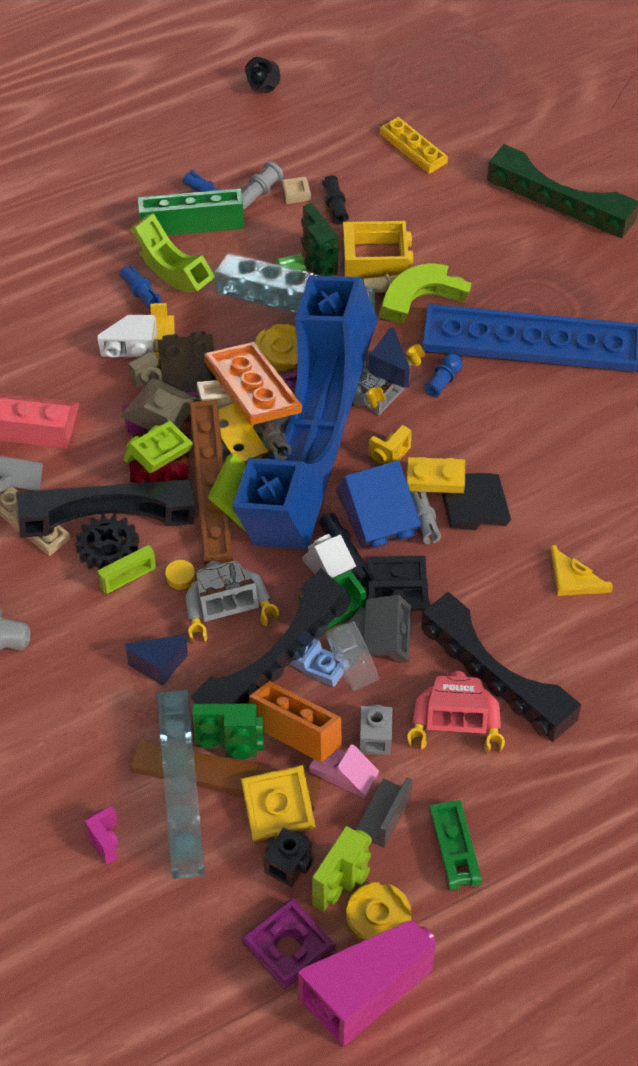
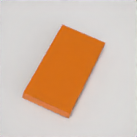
M255 342L204 354V362L250 426L302 413V404Z

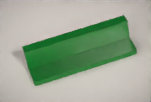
M241 188L138 197L140 220L148 214L154 213L167 236L244 228Z

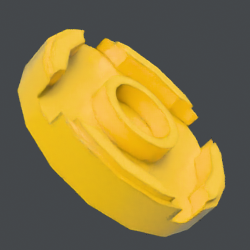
M276 324L272 325L271 329L266 330L265 328L258 334L255 343L275 370L286 371L298 366L295 326Z
M380 882L369 883L359 887L351 895L346 908L348 928L351 934L360 942L411 920V905L406 895L397 887L390 884L388 886L380 885Z

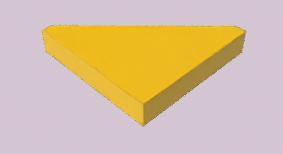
M556 545L550 547L557 596L612 592L613 586L611 582H605L592 573L593 570L575 558L572 560L557 550Z

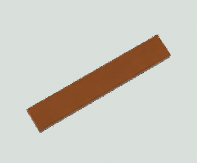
M218 400L189 402L204 564H208L211 561H219L220 563L233 561L229 516L207 498L224 464Z
M141 740L138 742L130 766L132 773L244 796L241 783L242 778L279 770ZM305 775L312 811H314L321 786V778Z

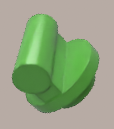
M301 253L276 259V266L280 271L281 278L294 281L303 277L302 273L306 271V267Z

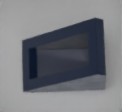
M390 328L370 354L369 373L405 388L409 387L410 367L395 329Z
M186 634L125 644L128 665L162 686L188 656Z

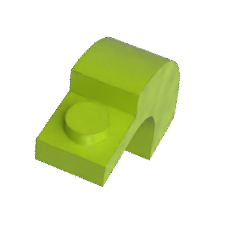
M154 213L148 214L130 228L142 248L139 254L158 277L175 289L183 292H197L215 278L203 255L189 256L181 252L170 241Z
M428 263L411 267L399 274L390 284L382 301L378 317L403 325L411 302L427 294L438 295L464 303L472 283L458 276H447L449 267L447 265Z

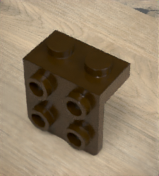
M204 331L189 333L187 337H179L177 334L162 336V339L157 341L162 381L183 392L197 391V382L217 380L204 362V354L214 351L212 334H205Z

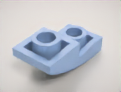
M314 639L306 647L304 654L299 659L293 660L290 665L304 674L334 687L349 667V662L344 656L322 649L320 641Z

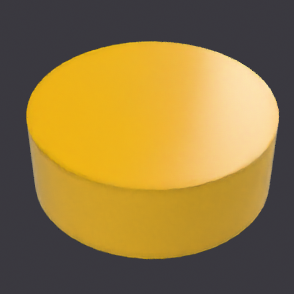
M175 560L166 568L167 584L174 589H187L195 581V569L186 560Z

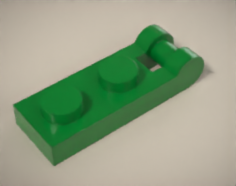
M461 800L430 805L429 813L445 871L448 890H458L459 886L470 884L471 887L482 885L481 874ZM466 864L467 871L457 873L455 866Z

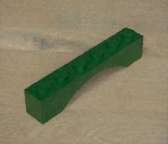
M503 144L489 161L488 181L623 239L636 221L638 213L637 200L618 192H586L561 185L541 173L532 164L526 153Z

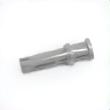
M268 161L264 164V169L260 173L250 177L249 184L241 191L243 210L258 196L266 195L270 191V186L275 182L283 179V172L276 163Z

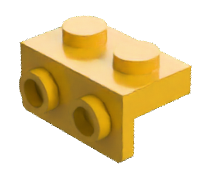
M408 457L407 484L409 490L417 492L464 493L465 459Z

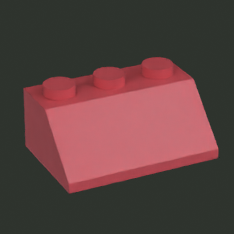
M0 393V441L68 449L80 406L79 402Z

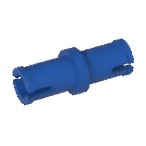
M129 265V268L128 266L122 268L120 277L130 286V291L133 295L139 297L148 309H151L150 303H161V297L152 289L150 281L146 277H142L133 265Z

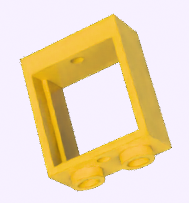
M406 221L343 222L345 277L375 278L382 277L386 273L389 276L399 275L407 270L408 266H413V250H408V247L412 246L411 231H406ZM399 244V256L356 257L355 245Z

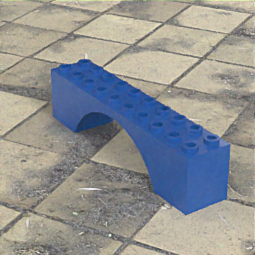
M308 277L294 319L298 349L295 396L302 404V413L289 417L284 432L287 439L286 442L291 446L292 451L290 455L285 451L288 458L284 460L277 459L273 452L264 459L248 458L233 504V509L254 546L308 550L378 320L361 277Z

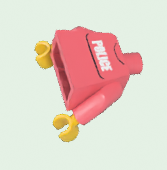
M454 671L449 676L436 677L434 686L428 687L417 697L412 720L415 727L408 733V745L410 748L412 739L415 737L422 738L421 750L426 747L427 740L423 729L424 726H427V730L486 733V730H489V735L484 743L485 752L489 754L491 749L490 742L493 741L499 745V753H501L505 740L498 733V729H501L499 702L488 690L483 689L480 679L466 677L462 671Z

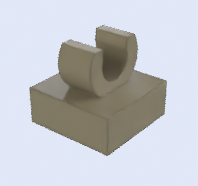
M152 351L129 363L130 381L136 388L141 385L145 387L152 377L162 381V373L158 367V358Z

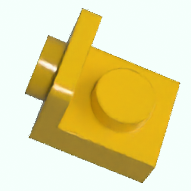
M402 425L395 433L392 432L385 442L372 436L369 439V456L375 462L384 465L399 461L411 448L412 430Z

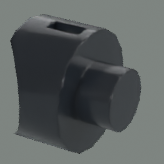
M253 57L245 66L247 80L255 91L270 93L280 82L279 66L274 61Z

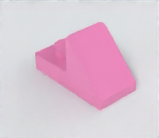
M353 744L350 745L347 752L338 749L322 763L313 759L309 766V773L364 799L379 775V770Z

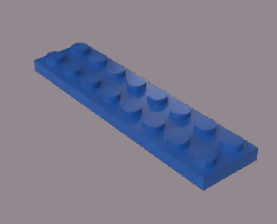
M428 304L423 350L638 372V324Z

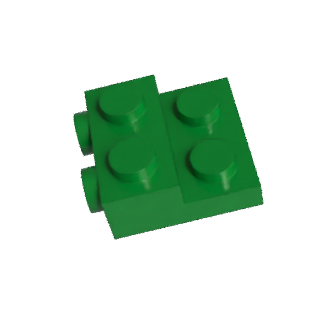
M193 704L192 716L195 746H203L205 748L225 746L226 757H233L235 759L257 757V751H263V716H257L256 704Z

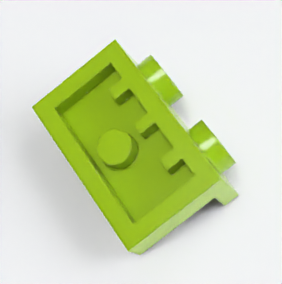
M168 421L161 426H153L147 434L141 437L135 436L126 445L127 451L123 460L128 464L136 459L149 473H152L190 451L193 443L171 421Z

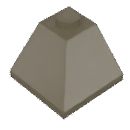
M152 377L122 413V418L147 430H150L155 425L161 426L168 421H171L179 428L190 414L189 402L199 401V398Z

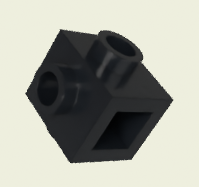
M283 827L277 837L273 836L266 846V855L263 858L264 873L293 887L300 874H306L313 863L312 842L301 832H292Z

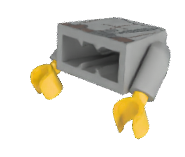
M420 344L411 346L404 353L410 368L412 364L415 367L421 364L420 358L426 356ZM370 351L365 359L353 403L356 407H367L379 416L405 388L369 373L370 354L372 352Z
M219 561L209 562L206 568L196 572L197 581L191 584L185 595L188 621H192L188 633L193 644V635L196 632H202L204 641H207L206 627L201 623V619L204 622L259 608V604L262 607L260 614L262 625L267 626L268 623L265 614L273 615L275 622H277L279 615L277 606L270 604L268 601L271 598L262 577L255 572L243 569L237 561L223 564Z

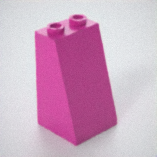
M410 920L306 966L298 972V999L344 1048L433 970L435 938L426 927H419L413 920Z

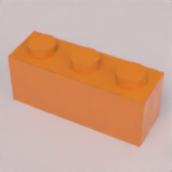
M271 681L249 696V704H256L257 716H263L264 733L321 763L342 747L340 716Z

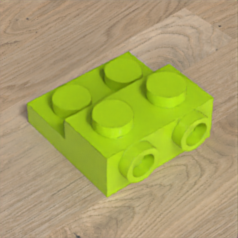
M347 826L345 827L312 878V907L324 913L329 903L334 905L337 902L342 889L352 893L357 883L362 885L370 872V867H368L371 857L369 845L372 842V838L362 830H353Z

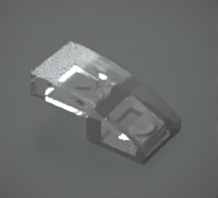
M353 620L325 632L333 656L340 663L349 690L356 691L380 680L365 641Z

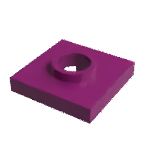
M293 898L242 937L243 945L284 990L298 980V972L301 969L324 959L336 947V944ZM286 937L295 938L301 945L300 950L292 954V957L283 956V953L276 949L281 939Z

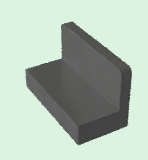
M400 595L373 598L366 601L363 653L367 657L388 654L398 663L409 662L411 605Z
M383 778L356 830L364 831L372 838V843L385 848L411 799L413 780L406 778L403 785L400 786Z

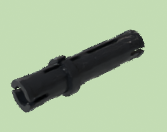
M328 513L323 515L319 520L320 526L326 534H330L331 538L341 534L356 565L351 572L361 585L363 583L364 587L367 586L368 582L373 581L374 576L352 544L350 533L341 526L334 513H330V516Z

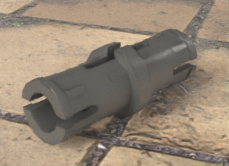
M272 421L263 422L262 424L265 429L259 426L258 431L263 437L265 447L272 451L277 459H287L288 456L285 454V451L290 455L292 449L286 442V435L280 429H277Z

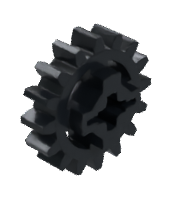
M101 514V520L99 521L92 517L90 518L91 525L82 524V533L76 534V551L79 553L81 562L87 561L88 569H92L96 565L98 570L139 550V535L136 533L135 525H128V520L125 517L118 521L116 514H113L111 519H106L105 514ZM123 537L127 540L126 545L123 543ZM89 542L92 543V549L89 548Z

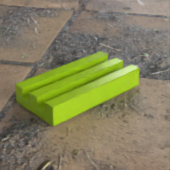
M147 545L98 570L97 572L100 576L98 577L99 585L104 594H108L155 570L156 564L153 549L150 545Z

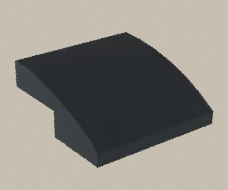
M465 474L464 493H442L450 528L477 530L480 524L507 526L511 521L499 474Z
M426 556L367 557V568L374 576L373 581L368 582V599L400 595L411 605V611L426 610L429 607Z

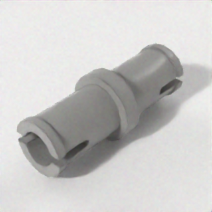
M412 491L411 496L421 523L420 531L423 541L426 544H430L429 536H431L434 544L441 539V533L435 521L436 512L430 507L426 492H419L421 496L419 498L417 491Z

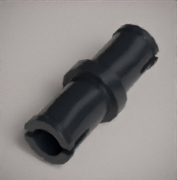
M329 175L324 178L325 180H322L326 193L325 202L331 210L333 222L340 225L349 220L345 207L346 198L340 190L338 178L335 175Z

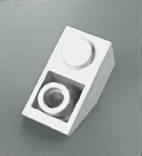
M127 315L101 332L97 338L101 357L140 358L151 351L154 353L158 336L155 315Z
M327 534L315 540L313 544L308 546L309 551L302 557L303 562L314 574L321 568L332 578L356 567L341 534L331 538L330 534Z

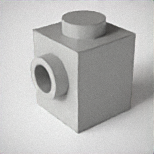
M378 704L361 706V753L368 755H391L392 707H384Z

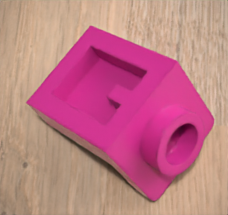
M110 806L105 810L95 811L84 821L86 835L106 865L117 859L116 846L119 844L115 833L111 829L117 825L116 811L113 806Z

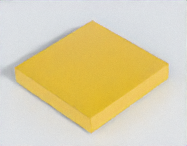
M303 765L241 779L253 842L268 840L273 836L277 837L283 827L292 832H305L316 829Z

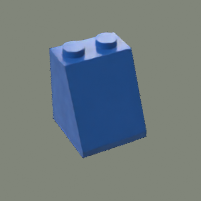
M400 461L347 475L336 489L362 548L371 546V549H377L387 545V540L398 538V541L410 539L415 536L414 532L421 527Z

